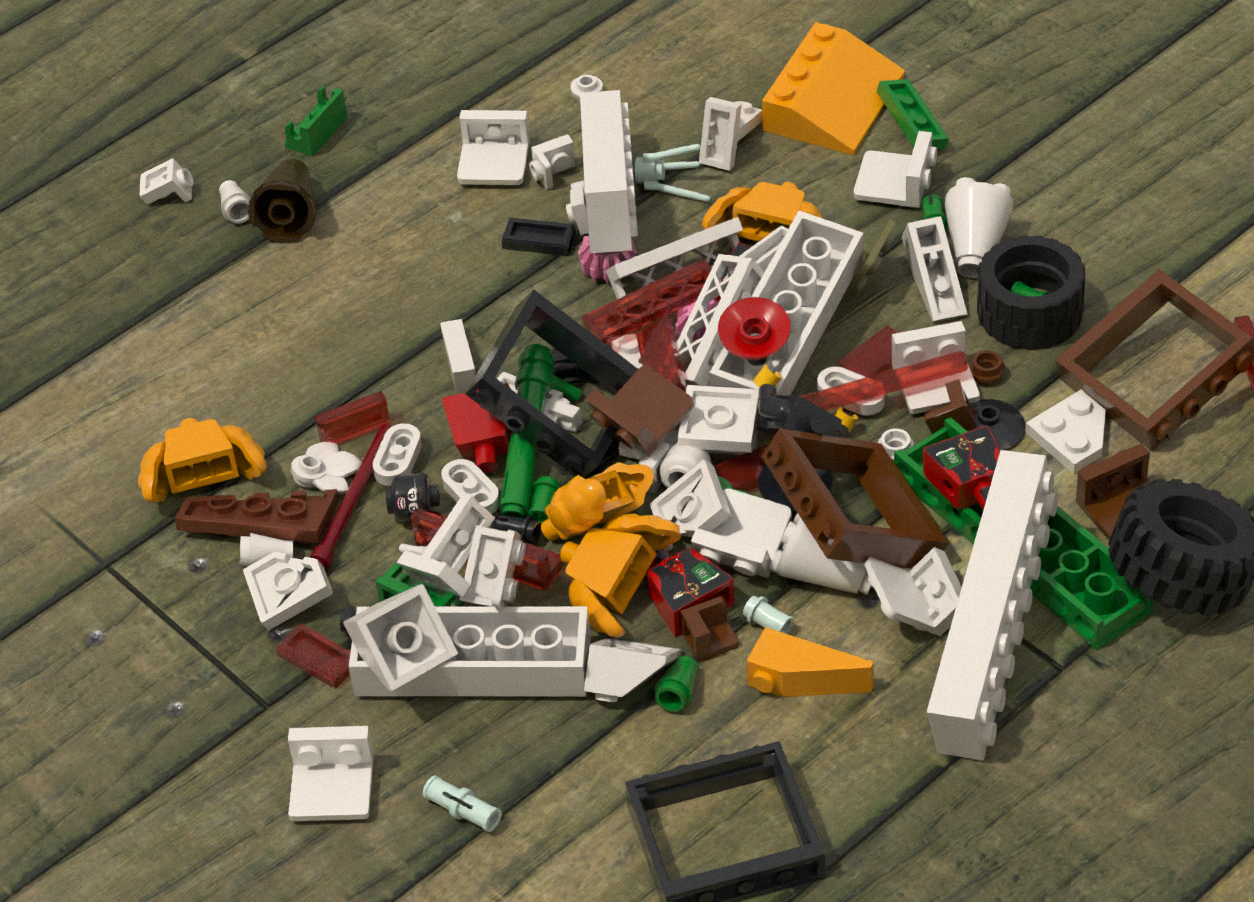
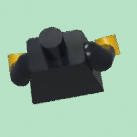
M767 364L763 366L753 379V382L759 387L758 399L761 418L756 427L757 429L773 438L779 428L849 438V434L858 419L856 414L851 417L842 411V407H839L836 414L833 415L800 396L777 395L775 387L782 379V375L778 371L775 374L771 372Z

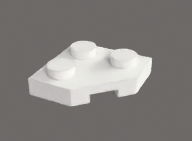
M1079 390L1026 422L1025 433L1070 472L1076 474L1086 466L1102 458L1105 409L1084 391Z
M705 459L649 503L653 515H657L680 526L681 536L693 537L696 528L711 532L731 516L715 468Z
M274 551L243 569L261 624L268 631L333 594L324 567L314 558L304 557L303 560L289 557L287 553Z

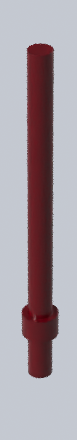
M388 424L380 426L321 544L314 547L309 557L317 559L325 571L329 569L335 557L333 551L374 472L373 460L385 433L391 428Z

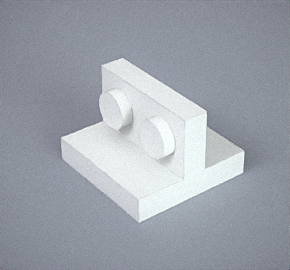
M687 385L686 393L692 397L695 404L692 410L680 422L678 446L688 445L715 454L756 456L758 447L756 428L759 409L758 389Z

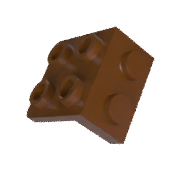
M648 365L641 366L611 400L595 388L585 398L593 411L590 417L605 430L609 427L616 432L615 435L623 444L630 449L635 446L648 457L692 410L695 404L690 395Z
M1142 443L1127 450H1121L1114 456L1096 464H1090L1078 471L1076 503L1108 540L1128 494L1136 487L1146 482H1151L1147 478L1150 452Z

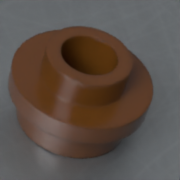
M984 350L978 352L969 364L974 380L981 383L997 382L1005 374V364L1001 356L994 351Z

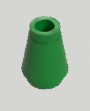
M688 656L679 657L655 685V699L663 709L670 712H678L691 703L699 669L698 663L693 658Z

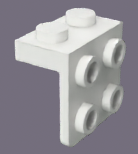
M461 110L460 127L463 145L457 173L458 182L460 184L472 185L522 184L530 144L527 111Z
M918 132L912 155L880 151L865 152L854 187V198L862 201L919 208L924 189L928 190L930 186V167H935L937 159V147L932 146V132Z
M725 489L723 493L731 516L711 532L696 528L691 543L697 552L715 565L721 563L733 567L736 571L745 575L754 576L756 574L768 578L771 572L769 570L770 563L776 552L780 549L782 544L780 540L790 523L792 512L788 506L733 489Z
M475 525L464 577L470 584V587L463 597H460L461 601L499 608L506 607L507 602L514 603L518 587V581L513 579L515 565H522L526 543L520 541L521 535L513 530L506 532Z
M934 547L910 571L869 557L864 562V566L869 574L868 581L876 590L881 601V609L889 619L893 621L899 620L912 625L919 631L925 630L941 636L951 627L962 587L945 551Z

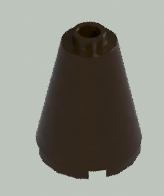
M287 159L281 162L253 192L248 207L250 223L254 228L257 226L258 229L264 232L263 236L267 239L281 243L293 242L300 239L307 231L309 232L313 227L316 208L308 167L299 160Z

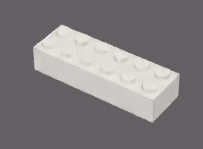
M620 90L580 93L584 184L590 254L632 250L631 237L638 236L628 102L621 103Z
M798 211L751 296L772 300L786 311L791 328L787 343L776 354L757 360L737 357L723 347L709 372L710 386L759 389L753 382V379L763 366L767 364L771 372L775 374L778 371L782 375V379L775 387L777 395H791L864 258L863 232ZM752 333V334H750V336L760 335V334H757V333Z
M588 606L435 607L458 654L393 691L387 689L361 658L352 641L349 672L354 696L586 697L587 691H584L591 640ZM357 607L356 615L369 607Z

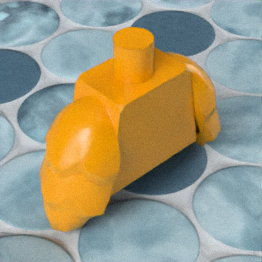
M760 182L754 188L736 187L731 189L726 195L718 198L705 214L701 225L703 230L738 217L743 230L736 233L737 236L761 241L780 226L789 229L798 211L820 218L822 216L814 204L805 201V193L799 190L794 183L784 182L780 186Z
M187 418L180 423L179 427L167 430L164 441L154 443L144 454L140 464L141 471L138 477V486L141 488L142 496L147 503L164 502L169 489L174 494L239 477L238 472L252 480L254 477L257 478L266 472L265 452L254 441L252 435L243 428L230 424L220 427L216 420L213 419L199 422L194 418Z
M618 462L608 467L601 474L594 475L588 479L579 475L575 476L554 493L550 504L545 507V512L549 518L541 523L543 534L550 541H555L558 538L566 540L583 534L600 523H607L618 516L636 510L644 504L646 493L651 488L654 480L653 470L647 465H626Z
M624 514L607 522L603 529L592 528L588 530L580 545L571 541L564 544L561 549L560 559L563 563L568 564L565 574L572 580L569 586L570 603L572 606H588L589 624L595 632L605 633L614 638H620L626 634L622 625L608 608L618 614H623L657 555L654 550L667 549L670 544L681 539L680 526L657 515L639 516L637 514Z

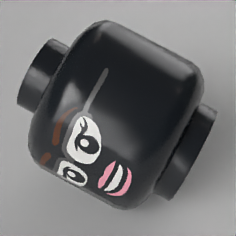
M424 473L397 475L392 479L391 485L385 488L388 514H394L399 522L429 520L433 515V507L440 506L438 484L431 485L429 476Z

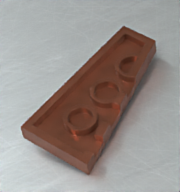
M338 489L324 490V496L308 497L306 491H291L290 498L270 499L269 493H254V496H250L245 500H236L235 495L186 497L175 517L176 529L192 531L198 534H225L231 537L250 536V533L280 540L319 543L339 502Z

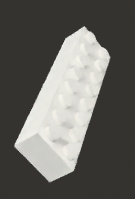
M1000 450L926 712L936 751L939 754L984 761L987 746L994 745L997 725L994 722L996 712L1003 711L1006 699V690L1003 686L1005 679H1011L1014 671L1015 657L1012 655L1014 645H1020L1022 642L1024 625L1021 619L1023 612L1030 611L1032 604L1031 582L1032 580H1038L1040 574L1041 558L1038 557L1041 548L1047 547L1049 540L1048 519L1049 516L1054 517L1057 511L1058 495L1052 493L1054 473L1048 470L1046 455Z

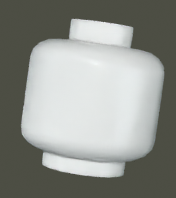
M678 443L673 444L662 460L659 469L660 480L668 489L703 459L711 463L708 452L688 445L678 446Z

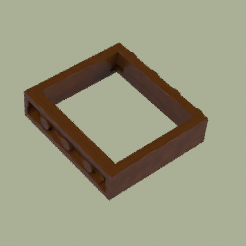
M1158 269L1055 361L1061 381L1075 392L1079 390L1084 391L1105 409V415L1149 450L1153 451L1166 438L1170 440L1175 430L1185 421L1196 417L1202 406L1212 397L1223 393L1228 383L1238 374L1248 370L1247 366L1254 361V342L1250 335ZM1167 302H1170L1229 347L1151 416L1146 418L1088 372Z
M779 428L761 456L827 559L864 563L869 557L896 567L912 569L934 547L944 551L949 544L881 443ZM815 469L855 474L890 528L851 524ZM834 539L833 543L830 546L828 544V540Z

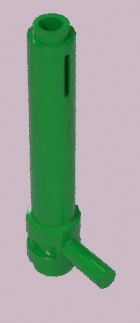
M530 344L524 348V351L519 356V371L515 379V389L519 396L542 413L544 411L545 398L550 389L563 392V396L573 402L578 400L581 390L553 375L554 358L552 357V351L548 347L541 344ZM512 430L499 510L503 515L524 518L529 511L538 450L529 441Z

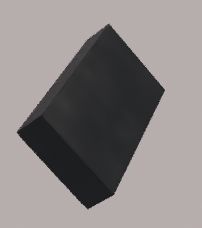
M509 218L501 240L502 249L569 256L576 235L575 224Z

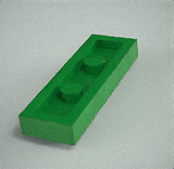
M910 80L879 81L876 92L913 148L918 132L924 131L932 132L933 147H937V150L946 149L949 140L948 136Z

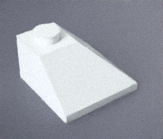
M423 584L381 601L343 622L361 658L389 691L397 689L458 654Z
M605 638L592 643L589 647L584 691L595 693V699L617 702L618 697L631 693L681 657L682 649L613 638Z

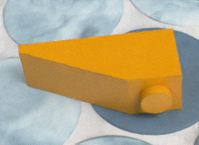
M766 627L746 661L748 686L764 693H773L782 697L871 692L874 687L873 661Z

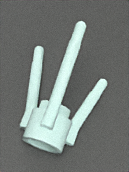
M699 144L657 153H643V157H636V183L644 184V190H658L694 200L710 201V197L707 195L658 183V180L665 179V170L698 168L700 166L698 161L665 163L664 160L660 159L698 151L701 148Z

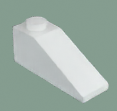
M941 216L907 223L902 240L910 270L932 323L967 316V310Z

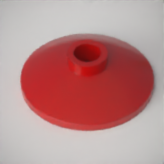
M761 297L744 298L732 303L724 310L718 322V335L722 345L731 354L743 359L757 360L770 357L784 347L790 336V320L786 311L776 302ZM752 333L760 334L757 336H750V334Z

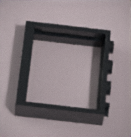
M533 290L514 309L465 395L503 422L510 430L529 441L538 451L546 454L562 466L566 472L585 478L599 466L616 432L609 427L607 430L601 428L591 448H589L495 377L525 326L615 394L636 373L638 368L537 291Z
M780 741L763 746L757 745L751 749L728 755H718L713 759L690 765H680L671 770L652 775H643L641 778L625 782L627 806L661 902H739L825 878V853ZM769 778L774 779L800 847L681 879L669 880L645 811Z

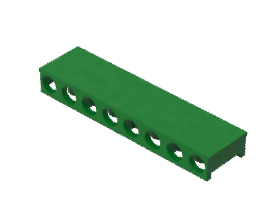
M949 417L944 420V427L923 441L905 452L901 449L895 451L894 463L917 497L974 545L983 514V509L979 503L964 509H957L923 475V448L968 432ZM1057 506L1055 516H1049L1047 523L1049 525L1047 547L1041 548L1038 557L1041 558L1038 580H1032L1030 589L1032 590V595L1093 648L1099 650L1153 613V599L1150 601L1141 596V592L1138 589L1129 587L1125 583V577L1119 576L1110 559L1109 548Z

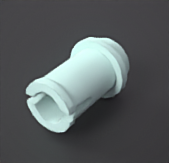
M752 596L743 609V615L747 617V622L752 625L757 623L764 628L788 634L794 623L792 616H788L768 604V599L763 596L759 598Z

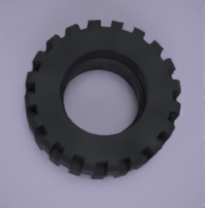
M1157 479L1150 483L1146 482L1136 487L1126 497L1108 542L1110 559L1118 575L1125 577V583L1129 587L1138 589L1141 592V596L1150 601L1153 599L1162 603V607L1170 610L1172 608L1180 609L1181 613L1190 615L1195 612H1199L1202 616H1211L1216 612L1222 614L1239 606L1245 600L1254 581V517L1247 510L1243 511L1240 508V504L1232 498L1228 500L1221 496V492L1215 489H1205L1202 487V484L1195 482L1190 484L1183 483L1180 479H1171L1168 482H1165L1164 479Z

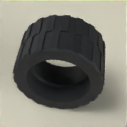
M1037 235L1009 238L992 246L983 255L982 262L979 263L977 315L979 323L984 327L985 332L1002 344L1005 343L1011 347L1027 349L1051 347L1071 337L1076 332L1077 327H1080L1084 309L1086 275L1081 257L1068 245L1062 244L1053 238L1049 239ZM1020 281L1031 288H1038L1051 293L1043 296H1023L1011 292L1010 289L1016 282Z

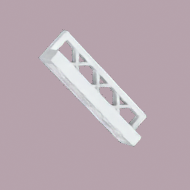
M733 218L607 269L606 273L621 309L709 275L713 265L707 267L710 260L715 262L717 256L712 254L717 241L728 238L732 250L740 242L736 234L743 230L739 218ZM709 245L707 252L700 249L704 246ZM694 252L705 257L699 271L693 272L682 267L687 253ZM679 257L677 263L669 261L671 259ZM663 264L674 269L668 283L662 284L651 279L656 265ZM648 269L646 276L638 273ZM679 272L686 275L677 279ZM632 276L643 281L639 294L627 299L620 279ZM648 284L656 287L646 291Z
M724 254L718 255L661 374L663 377L672 378L674 382L710 386L709 372L724 347L718 335L720 316L732 303L751 297L764 274V271L752 258ZM726 267H736L732 276L722 282L721 277ZM720 296L721 299L718 306L707 312L710 301ZM706 326L703 337L693 342L692 338L695 332ZM691 356L692 361L686 373L677 371L681 362Z

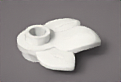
M320 442L310 446L306 451V455L298 456L292 461L291 473L294 481L300 486L308 488L317 487L323 492L326 489H338V494L348 491V485L344 478L356 473L362 462L351 453L345 451L338 452V445L336 443Z

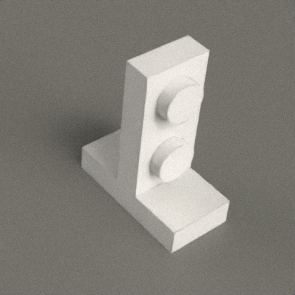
M714 97L707 99L699 163L730 171L735 165L737 142L762 122V110L753 108L752 104L744 101L730 102Z
M463 494L423 554L418 555L405 550L396 563L419 583L463 597L470 584L458 572L469 557L475 525L489 528L495 517L472 496Z

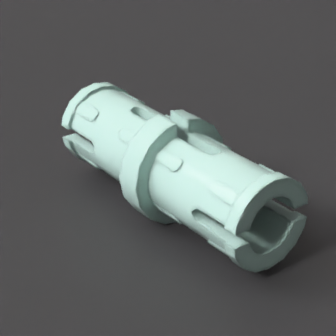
M436 775L428 779L423 788V797L425 799L431 800L449 810L450 816L455 819H466L482 827L487 832L493 831L501 820L502 811L499 808L476 798L474 792L468 788L463 787L459 789ZM452 798H455V799L461 801L462 803L468 805V806L471 807L472 809H468L467 807H465V806H463V805L459 804L458 802H456V801H454V800H451V799H452Z

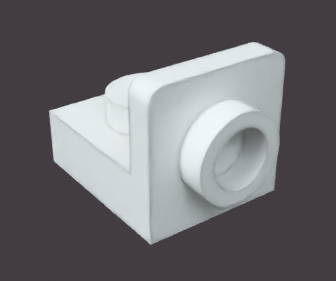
M568 134L532 147L533 161L529 163L530 171L535 181L540 180L546 190L553 188V174L575 167L574 144Z
M172 158L141 174L139 197L148 205L158 199L167 197L175 191L184 202L192 200L193 177L188 169L182 168Z

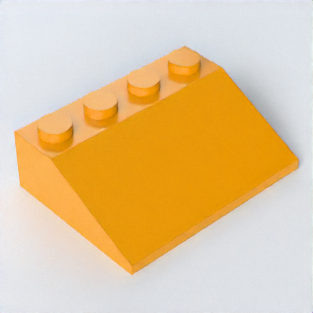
M815 22L762 100L763 131L854 156L886 106L876 92L879 81L902 80L905 77V70L847 30Z

